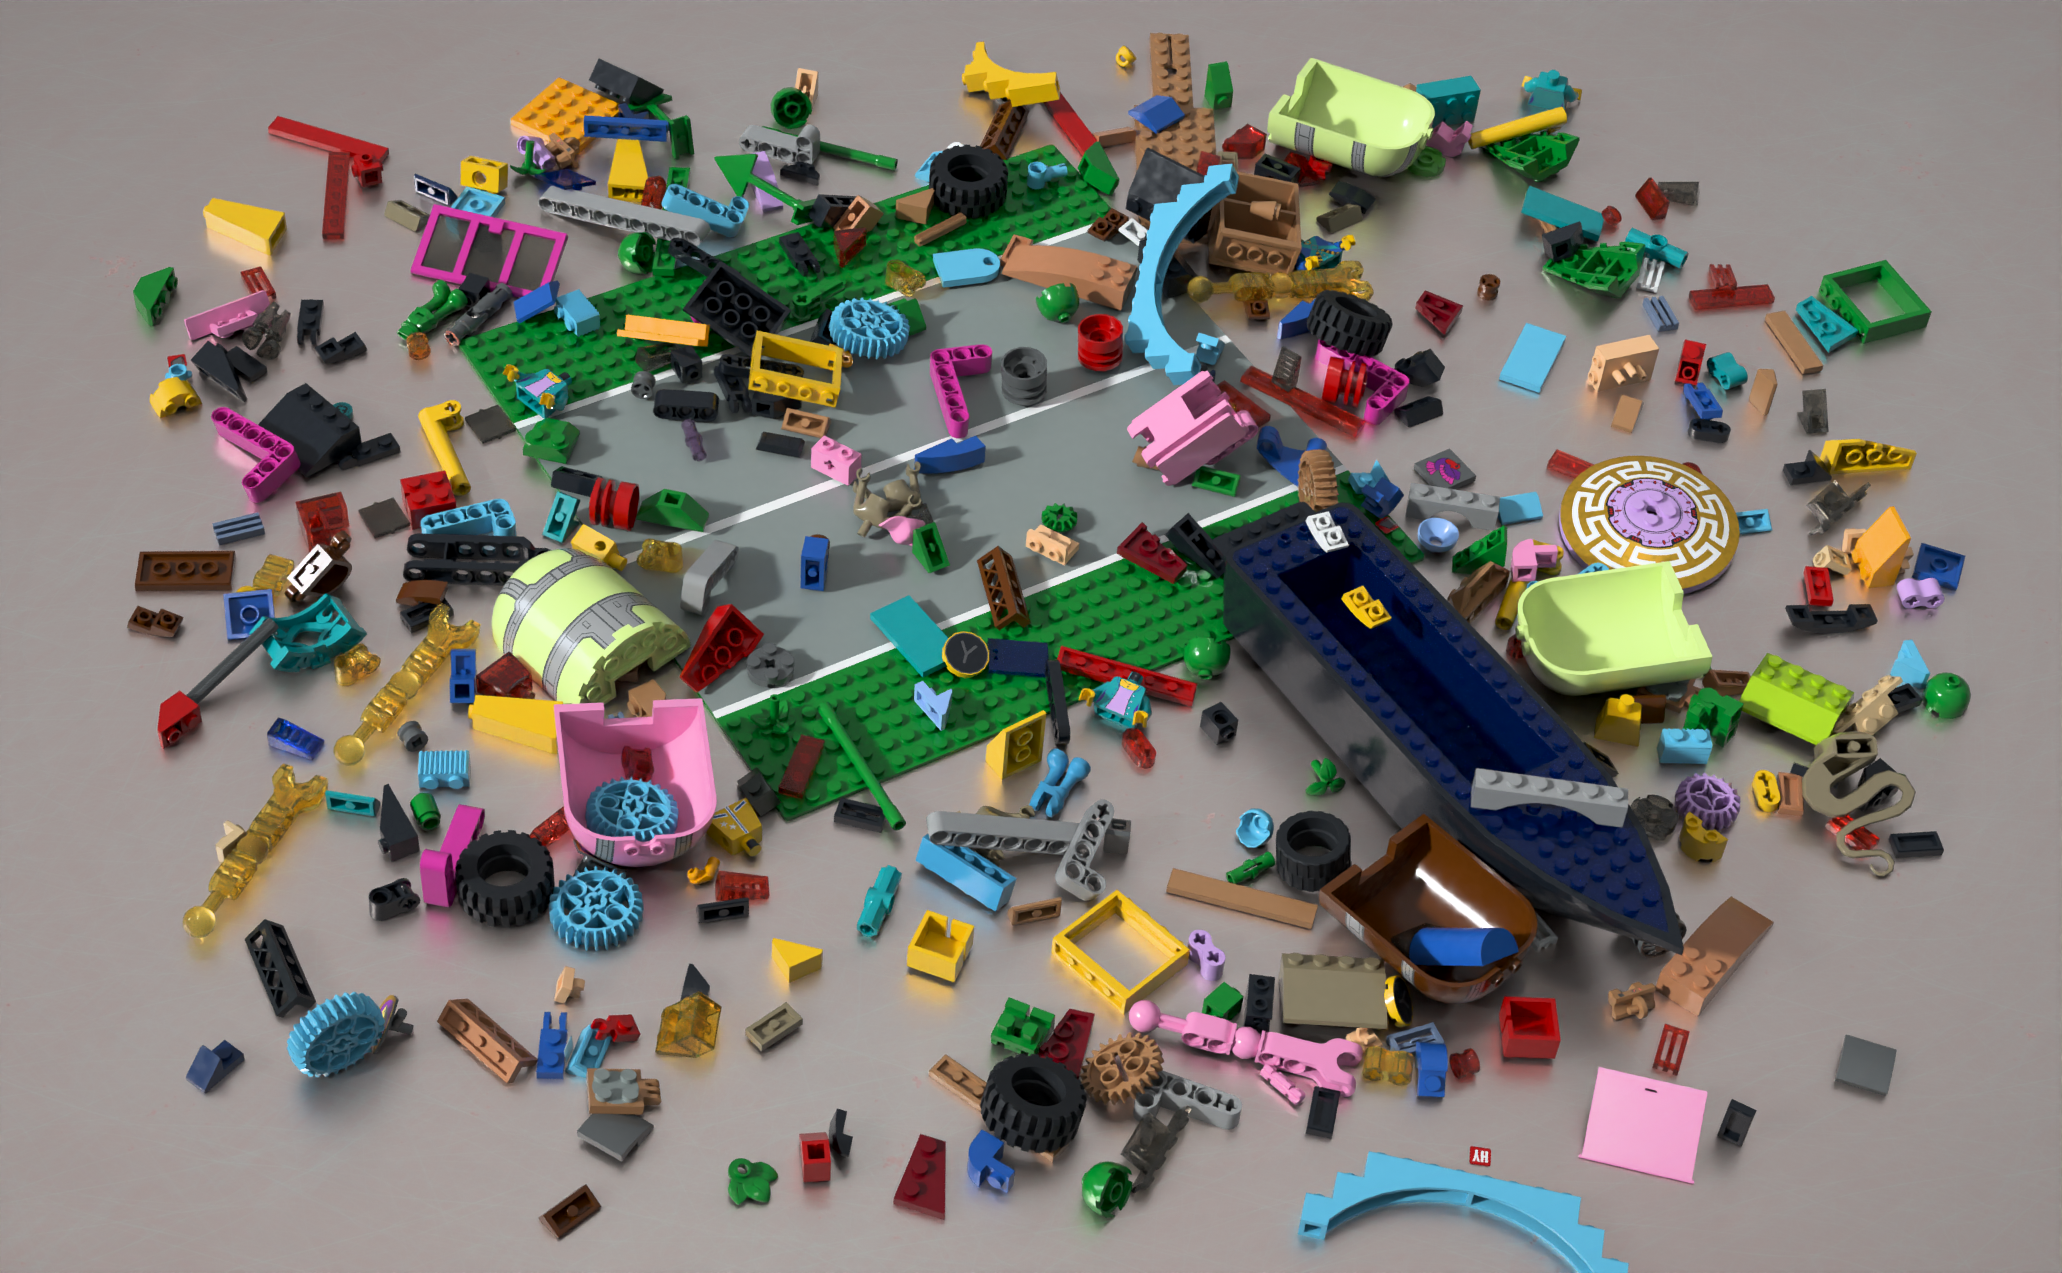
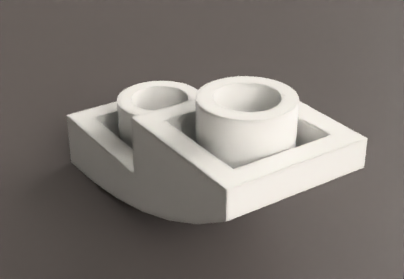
M1329 511L1307 517L1306 523L1312 535L1326 553L1348 548L1349 544L1341 527L1335 526Z

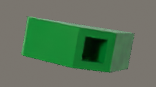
M1096 141L1085 151L1078 170L1084 181L1112 196L1119 185L1120 179L1100 142Z
M173 267L141 277L133 290L136 308L149 326H154L157 318L161 317L162 309L165 304H168L172 291L177 288L178 278L175 277Z
M663 489L642 501L636 520L704 532L709 513L687 493Z
M1503 525L1452 556V573L1471 575L1475 570L1490 561L1504 567L1507 551V527Z

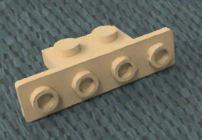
M1890 675L1882 677L1874 688L1865 691L1862 694V698L1846 707L1845 712L1841 714L1836 722L1831 735L1844 732L1852 725L1855 731L1865 732L1873 736L1899 714L1888 694L1903 682L1902 678Z

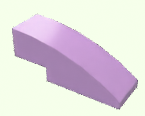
M765 151L751 153L758 154L752 173L778 188L774 172ZM751 184L763 212L783 209L782 201Z

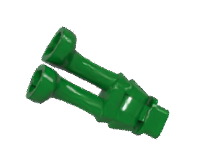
M437 280L432 287L434 297L425 305L416 307L407 320L402 322L401 328L397 331L398 336L409 342L413 338H419L420 335L429 333L431 329L437 327V323L441 319L460 311L468 304L465 294L459 289L451 291L447 283L443 280Z

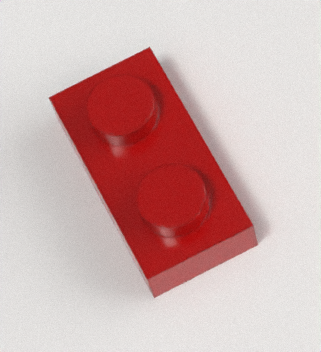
M1805 566L1803 573L1809 605L1832 607L1834 599L1828 568Z

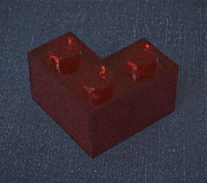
M342 492L295 502L298 522L309 553L317 544L331 545L330 531L349 527L348 511Z

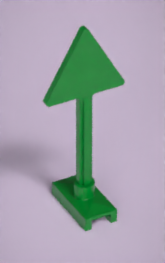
M662 93L643 105L636 102L633 105L629 104L628 107L634 112L649 109L658 120H667L672 156L676 160L680 159L679 155L685 153L694 154L690 118L685 115L670 120L657 106L672 101L671 95Z
M758 154L714 157L737 196L744 197L748 183H751L792 207L794 210L791 219L792 223L801 225L813 222L808 214L816 199L808 201L797 200L754 175L752 172Z

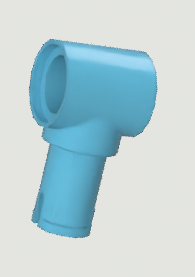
M1032 162L1028 166L1027 185L1032 189H1041L1045 186V182L1053 178L1067 176V167L1064 163L1048 167V165L1042 162Z

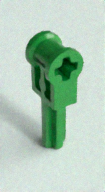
M835 281L821 290L812 287L805 292L795 294L792 298L794 304L793 318L797 321L809 320L811 315L822 310V302L845 290L843 281Z

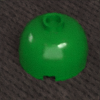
M787 87L778 91L770 104L771 113L775 121L787 129H796L804 125L809 114L811 115L812 103L808 96L800 89L794 87Z
M631 233L620 244L618 258L624 269L632 274L641 275L647 274L648 271L652 272L655 256L653 245H656V242L650 233Z
M1064 283L1053 285L1041 292L1043 296L1040 299L1038 296L1036 297L1037 307L1047 320L1065 323L1076 313L1079 308V295L1074 284L1070 283L1071 287H1065Z
M1214 638L1190 639L1189 645L1184 644V662L1187 669L1193 674L1198 675V678L1209 680L1213 676L1224 672L1229 664L1231 648L1229 644L1222 640L1221 645L1214 643Z
M1943 672L1936 674L1928 680L1921 698L1923 699V705L1928 711L1932 712L1934 710L1939 713L1941 718L1954 719L1961 717L1964 711L1967 710L1971 699V692L1967 682L1959 675Z
M1109 1161L1099 1162L1094 1165L1082 1178V1197L1085 1204L1092 1211L1105 1218L1114 1217L1115 1215L1111 1214L1118 1206L1121 1211L1129 1199L1133 1182L1128 1180V1174L1132 1175L1131 1170L1119 1163Z

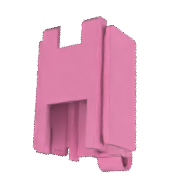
M1202 371L1133 419L1132 424L1127 428L1132 439L1141 434L1151 443L1142 451L1141 455L1150 468L1155 465L1163 473L1161 477L1167 486L1177 484L1204 464L1213 465L1258 433V426L1247 410H1241L1236 413L1228 402L1230 397L1226 392L1221 394L1220 389L1212 380L1214 378L1208 371Z

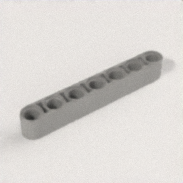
M935 811L926 817L929 839L931 843L936 845L1065 855L1080 824ZM1077 850L1078 855L1083 856L1082 853Z

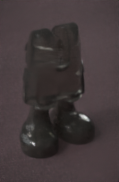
M274 301L263 312L258 314L253 327L246 328L242 334V341L249 350H254L260 344L263 335H265L266 339L260 345L256 354L260 358L268 360L279 356L281 352L279 342L282 341L286 334L287 324L291 317V313L286 309L281 315L277 314L280 305Z

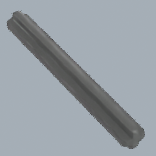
M268 618L186 696L197 704L201 702L278 629V625Z

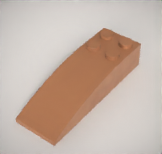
M1017 245L1003 268L1002 274L1045 288L1064 283L1065 287H1071L1070 283L1076 286L1079 298L1121 311L1134 286L1137 266L1078 249L1057 246Z
M1731 896L1683 944V954L1679 955L1676 953L1662 969L1656 984V991L1694 1015L1699 1016L1773 926L1774 922Z

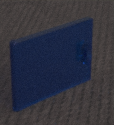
M569 169L535 174V178L563 190L573 189L578 191L582 190V187L596 185L595 180Z
M988 638L989 673L1045 677V661L1049 660L1048 643Z

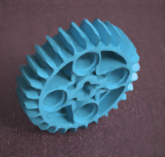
M862 297L860 300L853 298L852 302L846 300L845 303H840L839 306L835 307L831 315L829 331L833 342L838 343V347H844L845 352L851 351L852 355L856 353L860 357L867 356L868 359L875 357L877 360L879 356L886 359L887 355L893 357L894 353L899 354L900 350L904 349L908 341L909 325L905 315L900 314L899 309L895 310L894 305L888 306L887 302L880 303L879 299L872 301L871 298L864 300Z
M632 776L629 780H624L621 777L620 781L611 779L610 784L603 782L602 787L597 786L595 791L591 792L586 805L585 820L587 821V828L594 833L611 837L635 836L636 840L647 842L652 840L655 835L675 833L679 815L677 802L673 799L672 794H668L666 788L660 790V784L654 786L651 780L643 782L642 778L638 781L633 780Z
M595 866L594 870L588 871L587 867H585L582 873L575 870V876L572 877L567 874L566 881L559 880V887H554L553 894L550 895L549 914L554 932H558L560 939L566 937L567 944L575 941L576 948L581 944L585 945L586 951L589 946H594L596 951L599 946H605L608 950L609 944L613 943L617 947L618 940L626 942L627 935H634V929H639L643 918L644 905L638 884H634L632 878L626 879L625 872L618 875L616 868L612 872L608 871L607 866H605L604 870H598L597 866ZM625 900L628 902L629 908L622 905ZM564 908L570 911L568 916L564 914Z
M344 992L342 997L335 995L332 1000L326 998L325 1003L317 1004V1007L312 1011L308 1010V1014L305 1017H300V1023L294 1024V1031L289 1033L290 1038L287 1040V1050L291 1060L303 1074H307L309 1077L315 1075L318 1078L322 1074L328 1077L331 1072L338 1074V1071L343 1068L347 1070L349 1065H355V1062L360 1058L364 1059V1055L367 1052H372V1046L378 1045L377 1039L382 1038V1031L385 1029L383 1014L370 996H365L364 993L352 992L349 995L347 992Z

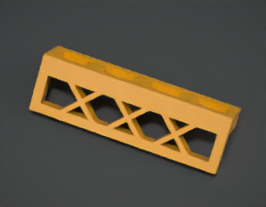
M626 315L625 330L618 329L617 336L708 347L710 325Z

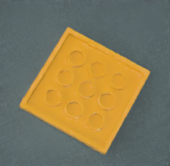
M559 77L511 118V125L548 142H551L549 135L553 132L562 140L575 137L580 142V153L596 139V137H584V115L619 117V103Z

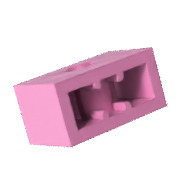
M823 436L811 448V468L849 486L857 478L856 472L861 468L862 454Z

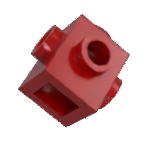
M374 152L353 156L354 165H351V170L354 178H358L362 187L382 183L381 171H383L381 159H377Z

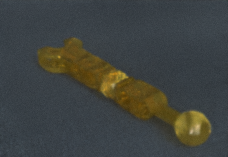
M1342 261L1337 267L1331 269L1298 270L1288 272V274L1283 272H1277L1272 275L1262 272L1238 273L1231 276L1228 282L1212 283L1207 277L1197 276L1187 286L1189 297L1194 302L1199 303L1208 301L1214 294H1233L1237 301L1272 299V296L1282 299L1288 295L1291 298H1316L1324 290L1342 291L1368 301L1373 296L1374 290L1368 281L1360 280L1364 268L1359 261Z
M440 603L429 615L428 635L401 666V670L392 675L386 686L366 706L360 718V721L363 722L353 735L342 736L336 741L333 747L336 760L346 766L359 763L365 754L364 744L376 730L384 733L407 705V700H411L416 696L422 685L430 679L451 654V649L471 648L479 636L481 624L470 620L463 626L451 625L448 622L450 607Z
M282 764L272 776L273 795L246 831L247 836L238 841L236 849L234 848L227 855L211 877L208 886L211 894L202 906H194L185 912L182 925L188 935L194 938H203L213 932L216 924L214 914L224 900L227 898L234 901L240 896L257 871V865L266 859L268 852H271L272 848L278 844L300 813L314 810L320 806L326 797L325 792L328 790L327 778L315 775L308 782L295 783L293 766Z

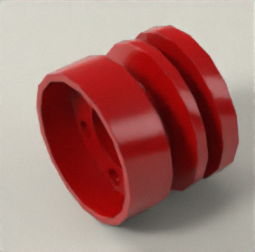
M1095 314L1082 319L1078 325V360L1081 365L1093 371H1107L1119 366L1123 357V325L1121 322L1107 314Z
M1331 356L1321 401L1335 404L1339 395H1344V406L1348 405L1349 397H1354L1352 407L1358 408L1366 388L1368 378L1367 363L1362 362L1358 372L1355 371L1356 361L1351 363L1348 370L1345 369V359Z
M598 478L593 487L589 502L590 524L599 525L601 522L603 527H608L613 518L615 529L631 531L638 512L639 485L622 481L616 491L615 480L609 479L607 482L605 478Z

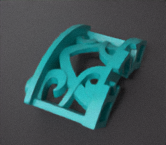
M325 593L317 602L297 614L282 618H270L278 625V629L262 643V646L273 659L270 664L275 670L300 672L301 668L311 667L316 669L331 663V658L341 652L345 655L363 640L367 632L357 624L339 598ZM334 611H337V612L339 613V615H338V616L336 617V619L332 622V620H333L332 613H333ZM263 616L253 627V629L249 632V634L251 635L263 622H265L270 617ZM342 620L346 623L344 626L340 625ZM303 631L322 632L318 638V643L308 646L293 642V640Z

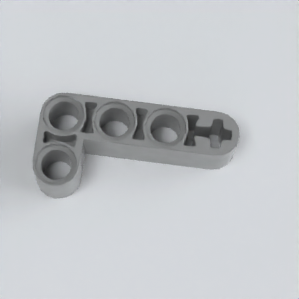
M749 125L740 137L739 145L745 151L752 153L765 151L767 157L795 165L796 162H806L812 165L820 152V131L813 125H806L798 137L757 125Z
M719 540L713 541L685 574L680 609L701 616L706 614L710 604L711 590L734 565L738 556V546Z
M1105 799L1098 800L1087 809L1055 874V880L1060 887L1084 901H1092L1106 889L1104 877L1089 868L1114 816L1113 805ZM1087 830L1091 832L1093 837L1088 835ZM1077 850L1082 853L1083 858L1078 855ZM1067 870L1072 873L1073 878L1068 875ZM1088 883L1094 887V891L1089 888Z
M1163 1070L1157 1072L1159 1079L1151 1080L1153 1087H1144L1145 1094L1136 1093L1133 1117L1140 1123L1152 1122L1156 1118L1160 1107L1227 1130L1234 1129L1239 1124L1242 1102L1238 1097Z

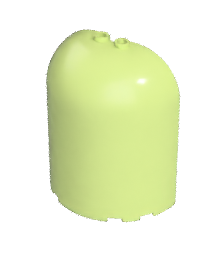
M1670 561L1545 579L1527 588L1518 602V626L1515 627L1517 639L1521 641L1523 655L1536 678L1543 685L1560 694L1581 696L1703 678V674L1708 673L1712 662V654L1699 625H1688L1682 612L1684 592Z

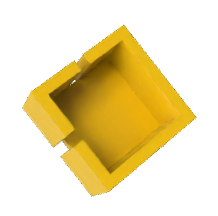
M927 910L908 946L907 966L955 982L963 966V961L966 960L972 948L974 926L953 919L949 938L947 937L948 917Z

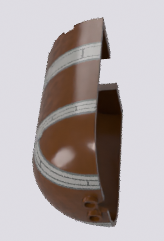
M1422 814L1389 839L1386 854L1364 871L1356 864L1352 865L1322 887L1319 892L1320 905L1331 916L1420 992L1431 999L1444 1003L1462 1004L1472 1002L1497 989L1522 967V961L1530 950L1537 933V917L1526 897L1425 814ZM1423 928H1504L1515 938L1519 951L1484 966L1415 965L1410 961L1409 954L1410 944L1414 935Z

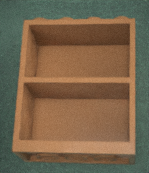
M1236 171L1239 176L1236 194L1228 195L1212 207L1208 226L1209 263L1290 279L1302 249L1298 184ZM1252 201H1277L1278 204H1281L1278 221L1273 220L1272 222L1250 213Z

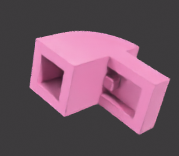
M1442 121L1434 128L1433 135L1430 140L1427 139L1426 145L1439 150L1442 155L1449 157L1461 154L1465 143L1470 139L1473 125L1466 121L1454 131Z
M1527 539L1518 543L1512 553L1510 568L1512 582L1535 581L1537 568L1555 567L1558 554L1557 545H1534L1533 539Z

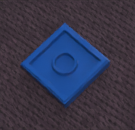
M1921 543L1912 578L1918 580L1935 578L1940 586L1956 591L1965 555Z

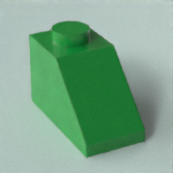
M1227 61L1208 64L1204 96L1213 110L1230 108L1232 106L1233 86Z

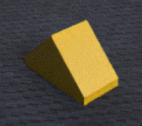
M776 938L772 940V958L789 983L821 969L823 949Z

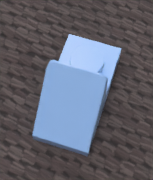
M924 681L915 684L914 701L940 731L944 730L952 704V689L936 695L935 691L929 688Z

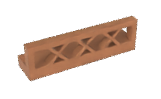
M469 999L448 1000L437 1020L443 1028L506 1083H513L522 1067L535 1066L538 1061L534 1055Z

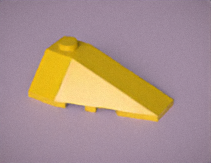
M1862 439L1825 441L1821 459L1830 474L1911 469L1917 453L1915 450Z

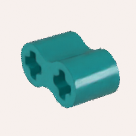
M1726 352L1708 358L1707 369L1709 373L1719 380L1720 385L1724 389L1737 387L1747 382L1748 375L1745 368L1736 363L1731 353Z

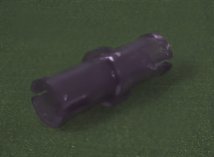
M687 419L681 424L686 437V446L690 448L694 461H702L707 456L702 444V435L698 433L695 421Z

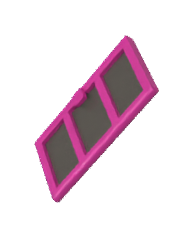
M434 204L411 267V274L461 285L470 272L488 277L490 292L495 290L497 284L504 283L512 291V297L521 298L546 283L554 281L568 235L562 232Z

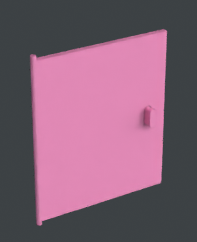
M1598 1067L1582 1154H1579V1158L1694 1184L1692 1176L1708 1092Z

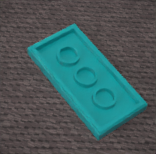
M1529 186L1526 192L1521 213L1559 228L1580 221L1583 237L1597 242L1605 218V214Z
M910 595L870 613V619L922 677L928 676L947 666L942 659V648L948 637Z

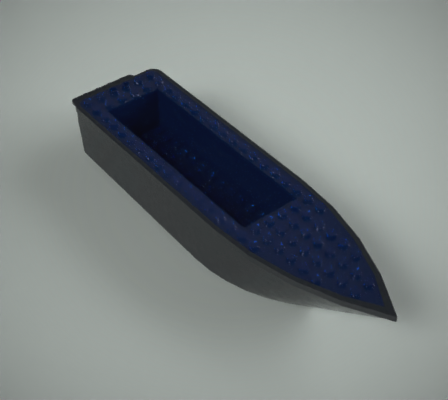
M1298 502L1213 539V548L1225 560L1223 587L1224 626L1402 829L1422 814H1425L1524 895L1534 909L1656 945L1679 955L1683 954L1684 946L1668 883L1645 829L1629 804L1623 827L1596 824L1590 818L1577 811L1552 804H1518L1498 810L1471 807V789L1476 768L1604 786H1618L1612 776L1574 731L1356 506L1349 503H1337L1315 512L1307 503ZM1329 511L1335 526L1341 527L1349 544L1348 548L1326 553L1312 535L1306 523L1307 517ZM1364 586L1374 601L1380 600L1391 616V620L1370 629L1345 605L1341 599L1343 594Z

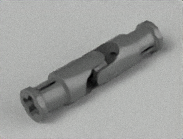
M504 283L497 284L492 293H487L475 306L462 315L452 328L444 331V338L452 346H458L465 336L471 335L487 318L501 308V304L505 300L507 301L512 298L513 294L510 288Z

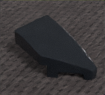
M689 963L679 1007L680 1009L706 1013L710 985L697 968Z
M837 1108L830 1122L829 1146L839 1155L849 1157L853 1136L843 1134L847 1111Z

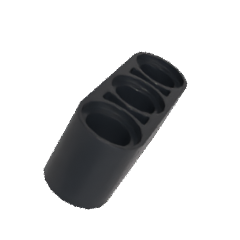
M662 389L656 392L653 413L661 419L711 422L718 416L719 397L712 392Z

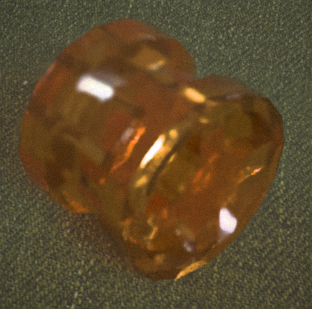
M416 332L407 337L406 344L412 359L423 360L430 355L431 349L426 334Z

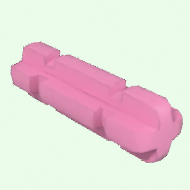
M1270 1063L1263 1067L1260 1072L1261 1076L1267 1081L1270 1079V1084L1284 1096L1288 1095V1099L1293 1104L1297 1105L1303 1101L1306 1096L1305 1092L1299 1087L1296 1089V1085L1283 1073H1278L1276 1067Z

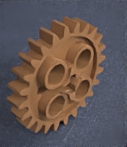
M1129 1032L1126 1038L1119 1034L1116 1041L1109 1038V1044L1104 1045L1100 1043L1101 1049L1099 1051H1091L1093 1058L1085 1059L1088 1065L1082 1066L1084 1073L1080 1075L1083 1080L1081 1083L1089 1097H1093L1095 1102L1101 1100L1106 1105L1111 1100L1112 1104L1116 1105L1119 1099L1126 1103L1129 1096L1135 1100L1136 1093L1145 1094L1144 1087H1153L1151 1080L1159 1079L1157 1072L1163 1070L1161 1064L1164 1062L1162 1058L1163 1053L1159 1046L1148 1035L1142 1037L1141 1033L1138 1032L1133 1037L1131 1032ZM1117 1055L1120 1057L1122 1066L1129 1078L1127 1082L1115 1057Z

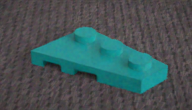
M1810 296L1797 304L1796 311L1828 353L1856 337L1858 330L1814 297Z

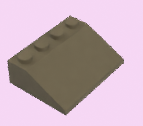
M1282 953L1279 986L1283 1023L1387 1029V1007L1384 998L1386 989L1384 960L1374 957L1354 958L1350 956H1326L1323 954Z

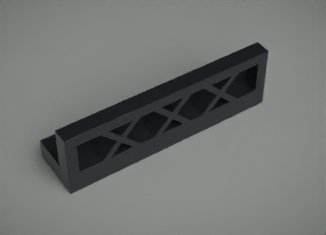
M264 919L245 938V942L276 1016L283 1018L295 1005L310 1009L316 1003V1000L284 926ZM262 935L261 947L258 948L255 941ZM267 953L271 955L269 967H266L264 964ZM275 972L279 974L277 987L273 985ZM284 991L289 999L282 1005L281 999Z

